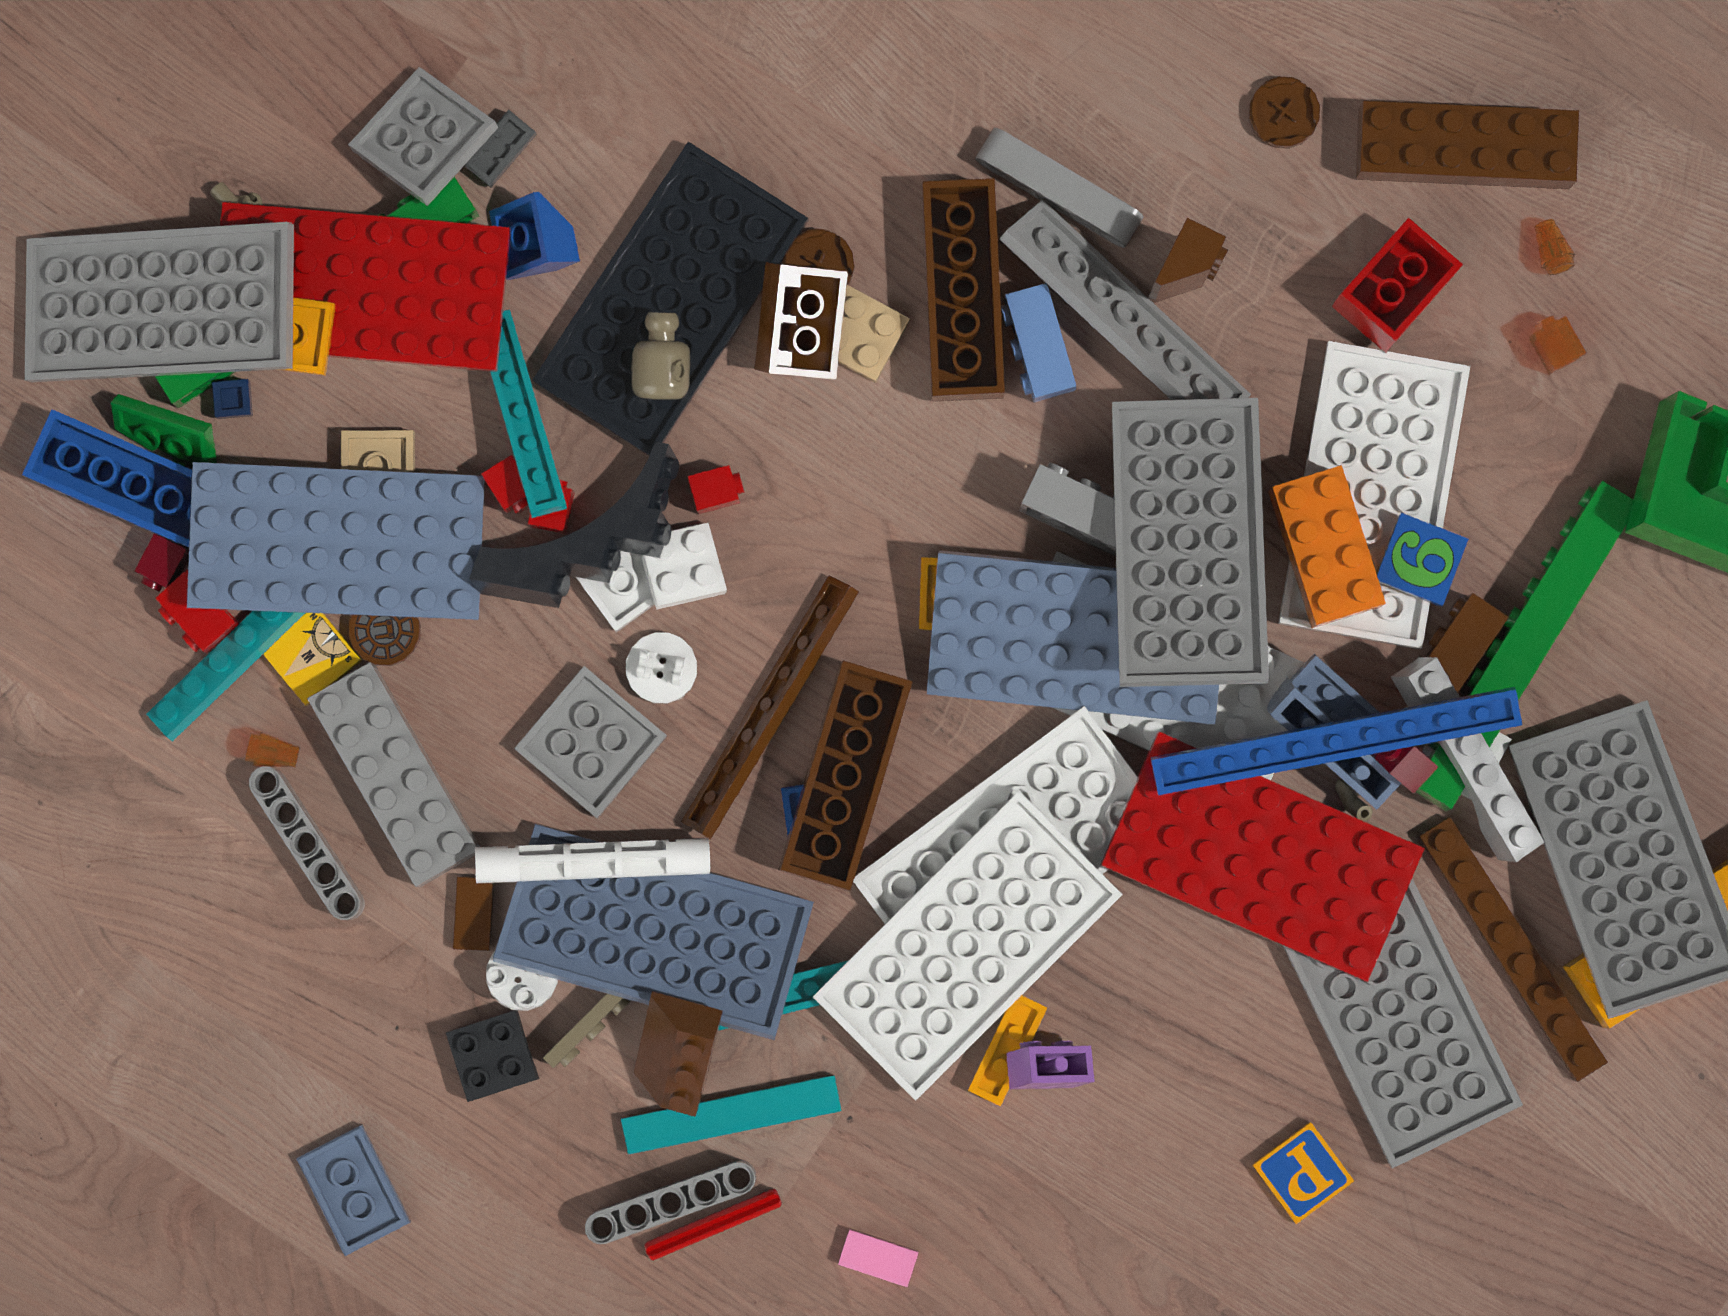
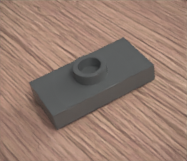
M509 109L496 123L498 129L464 165L490 188L493 187L537 135L532 128Z

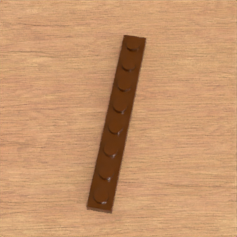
M830 575L827 577L681 821L683 824L711 840L859 593L858 590Z
M1448 817L1418 836L1575 1082H1579L1607 1064L1608 1061L1452 819Z

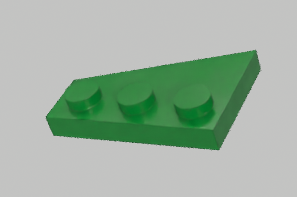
M118 394L111 401L115 430L147 449L153 451L159 448L172 456L173 462L184 467L189 466L192 468L193 462L217 463L212 424Z

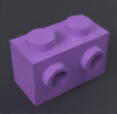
M1041 1041L1020 1043V1049L1006 1053L1009 1089L1074 1088L1095 1082L1091 1046H1073V1041L1052 1042L1051 1046H1042Z

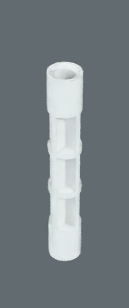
M709 838L676 839L675 842H669V840L518 845L515 848H508V846L475 847L476 883L710 874Z

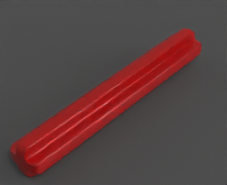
M770 1189L649 1240L644 1244L649 1259L654 1261L761 1216L782 1205L780 1196L776 1189Z

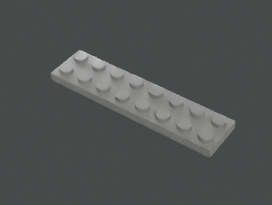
M1043 199L1006 230L1000 238L1015 255L1026 263L1066 303L1073 307L1093 328L1135 365L1144 376L1166 394L1170 400L1250 397L1251 394Z

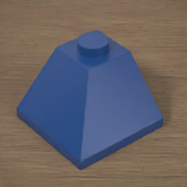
M533 192L489 211L492 226L510 227L511 229L506 280L558 271L580 262L573 226L540 192Z

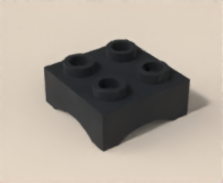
M518 1010L446 1032L467 1102L539 1079Z

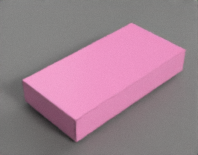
M849 1229L838 1265L908 1287L919 1252Z

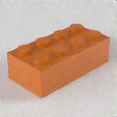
M1342 465L1272 486L1268 493L1311 628L1374 610L1385 605L1386 602Z

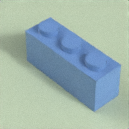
M1047 283L1006 294L1004 299L1005 305L1001 306V315L1005 327L1012 326L1015 339L1010 340V345L1015 361L1022 360L1025 373L1020 374V380L1024 394H1031L1033 402H1038L1075 391L1076 382Z

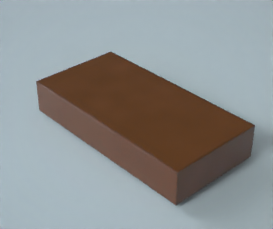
M457 877L453 949L490 951L494 883H476V878Z

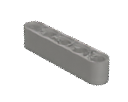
M994 127L975 157L976 161L983 167L1035 198L1043 199L1052 208L1117 246L1123 248L1127 246L1144 218L1137 209L999 128Z
M269 766L255 769L249 778L251 792L329 912L340 920L358 918L365 908L363 895L285 775L280 770ZM272 773L276 779L275 789L272 792L264 793L259 786L260 779L263 775ZM291 803L295 807L296 816L292 822L285 824L280 820L279 811L284 804ZM306 833L312 834L316 841L314 850L308 854L303 853L299 848L300 837ZM326 863L331 864L335 869L334 880L328 884L322 883L318 877L320 867ZM346 893L350 894L355 900L354 910L349 914L342 913L338 908L339 898Z
M733 1161L607 1206L589 1216L585 1224V1233L593 1243L607 1244L744 1195L755 1185L757 1178L756 1170L747 1161ZM740 1167L748 1171L750 1175L748 1185L736 1187L731 1183L730 1172L733 1169ZM709 1180L714 1184L716 1190L714 1197L707 1200L698 1197L695 1187L699 1181ZM673 1192L680 1197L681 1207L679 1210L669 1212L663 1208L661 1199L665 1193ZM631 1205H641L645 1209L647 1214L645 1222L634 1224L628 1219L627 1210ZM597 1217H605L610 1220L612 1231L608 1236H599L593 1230V1221Z

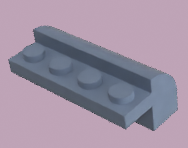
M1313 654L1291 679L1286 678L1274 693L1267 706L1269 714L1288 731L1380 713L1316 654ZM1372 754L1325 763L1376 810L1401 784L1371 756Z

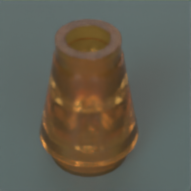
M1548 219L1535 225L1534 229L1541 268L1546 269L1548 275H1557L1574 267L1575 262L1573 258L1575 253L1556 225L1555 220Z
M261 731L260 735L250 733L245 761L253 763V767L289 766L295 768L300 747Z

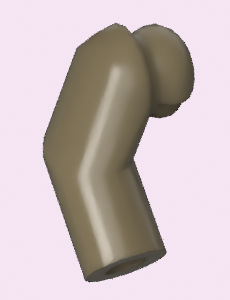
M223 182L218 183L210 191L211 196L221 207L222 202L262 205V198L257 193L250 192L249 195L235 196Z
M1338 779L1335 790L1344 809L1353 817L1364 822L1368 821L1373 813L1372 808L1354 794L1355 790L1343 779Z

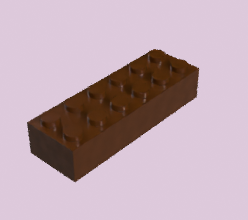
M1363 101L1358 109L1355 180L1569 190L1577 182L1579 110Z
M995 178L923 181L922 194L932 402L1004 399Z
M844 660L839 664L778 871L844 891H851L913 681Z

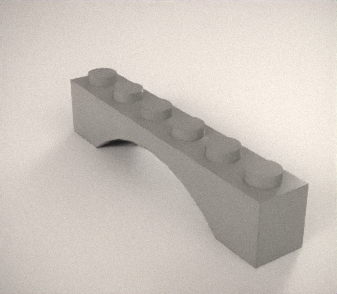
M1419 657L1391 676L1408 707L1460 697L1437 657ZM1481 733L1438 741L1460 775L1473 802L1480 830L1498 860L1518 862L1544 843Z

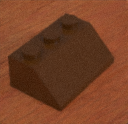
M1187 218L1154 283L1149 299L1156 303L1201 288L1206 278L1213 281L1229 250L1222 247L1226 236Z
M766 262L754 370L772 374L836 379L848 272Z
M652 991L634 1074L661 1108L696 1117L705 1088L723 1010Z

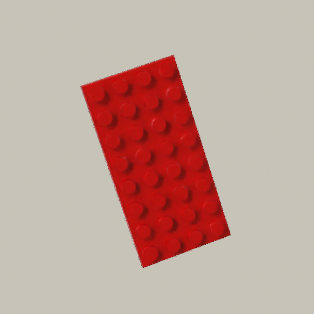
M222 202L220 226L277 222L294 224L293 298L335 304L328 357L497 372L511 233L510 227Z
M1157 732L1100 866L1368 982L1425 848L1262 776L1158 795L1151 757L1196 749V747L1162 732Z

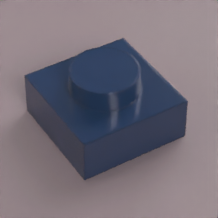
M249 379L212 382L216 419L253 416L251 383Z

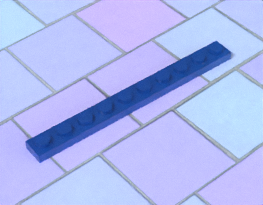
M1511 687L1151 757L1158 795L1521 726L1522 719L1516 689Z

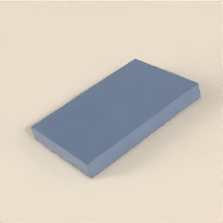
M363 1125L296 1158L344 1256L411 1223Z

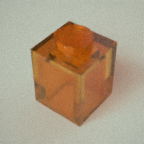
M1552 315L1534 325L1537 331L1529 337L1549 375L1587 354L1566 316L1556 320Z

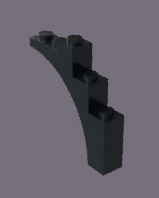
M655 442L645 466L627 492L604 514L579 530L559 539L535 546L506 549L480 547L469 578L477 591L483 595L559 608L562 597L566 596L569 591L570 576L610 583L613 571H616L620 565V551L660 558L663 547L668 545L671 538V526L662 512L665 511L668 504V489L671 480L676 478L679 470V461L670 445Z

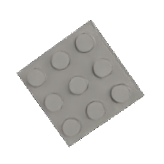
M418 67L348 145L354 153L428 206L498 129V126L492 118L425 70Z
M583 666L514 749L598 819L665 740L667 735Z

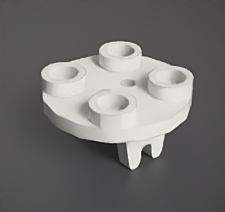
M655 632L642 637L631 648L626 659V676L631 688L641 698L652 703L668 704L682 699L692 688L697 676V660L692 648L682 638L671 633ZM661 658L666 659L665 664L660 663ZM658 672L663 673L662 678H657Z
M495 951L492 953L487 964L486 983L491 995L501 1005L512 1010L528 1011L542 1006L552 996L558 984L557 979L493 962ZM520 978L521 982L516 983L514 980Z

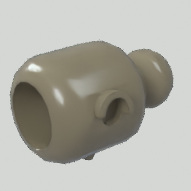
M648 312L645 318V326L649 331V340L639 341L633 348L631 367L632 390L637 397L644 399H681L687 394L689 389L690 349L684 342L674 341L675 331L679 326V318L676 313Z

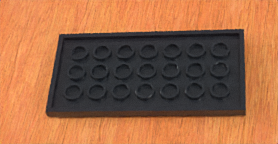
M688 141L532 381L650 456L655 442H665L762 293L766 262L781 264L785 255L792 247L793 242L809 221L808 217ZM648 312L676 313L679 318V326L675 331L674 341L684 342L690 349L689 389L687 394L681 399H644L637 397L632 390L631 367L633 348L639 341L649 340V331L645 326V318Z

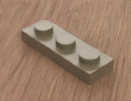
M606 994L543 1059L552 1068L557 1067L560 1063L566 1067L580 1053L576 1047L585 1038L591 1042L606 1027L601 1021L611 1011L617 1016L632 1000Z

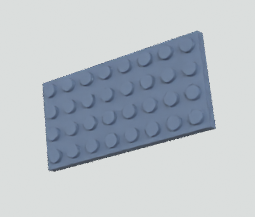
M193 462L187 608L479 620L480 592L477 591L469 578L479 549L482 547L484 478L477 475Z
M942 550L938 553L927 694L1080 710L1085 706L1090 712L1215 725L1219 685L1120 687L1116 568Z
M535 824L529 845L599 842ZM712 873L520 881L516 883L493 956V962L649 1005L650 996L653 991L723 1010L720 1021L721 1026L775 1040L814 902Z

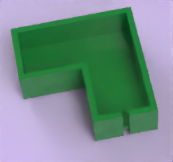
M1677 391L1659 402L1625 533L1728 573V483L1726 482L1728 476V410L1716 405L1706 409V401Z

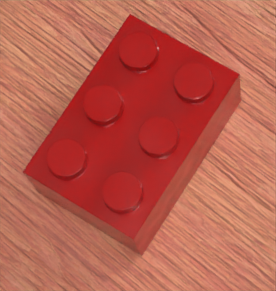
M1408 218L1343 290L1332 307L1381 350L1387 353L1456 275L1463 264Z

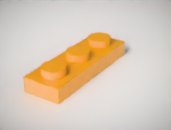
M1021 995L1005 1011L968 1091L996 1105H1002L1009 1090L1006 1053L1020 1049V1043L1033 1040L1047 1007Z

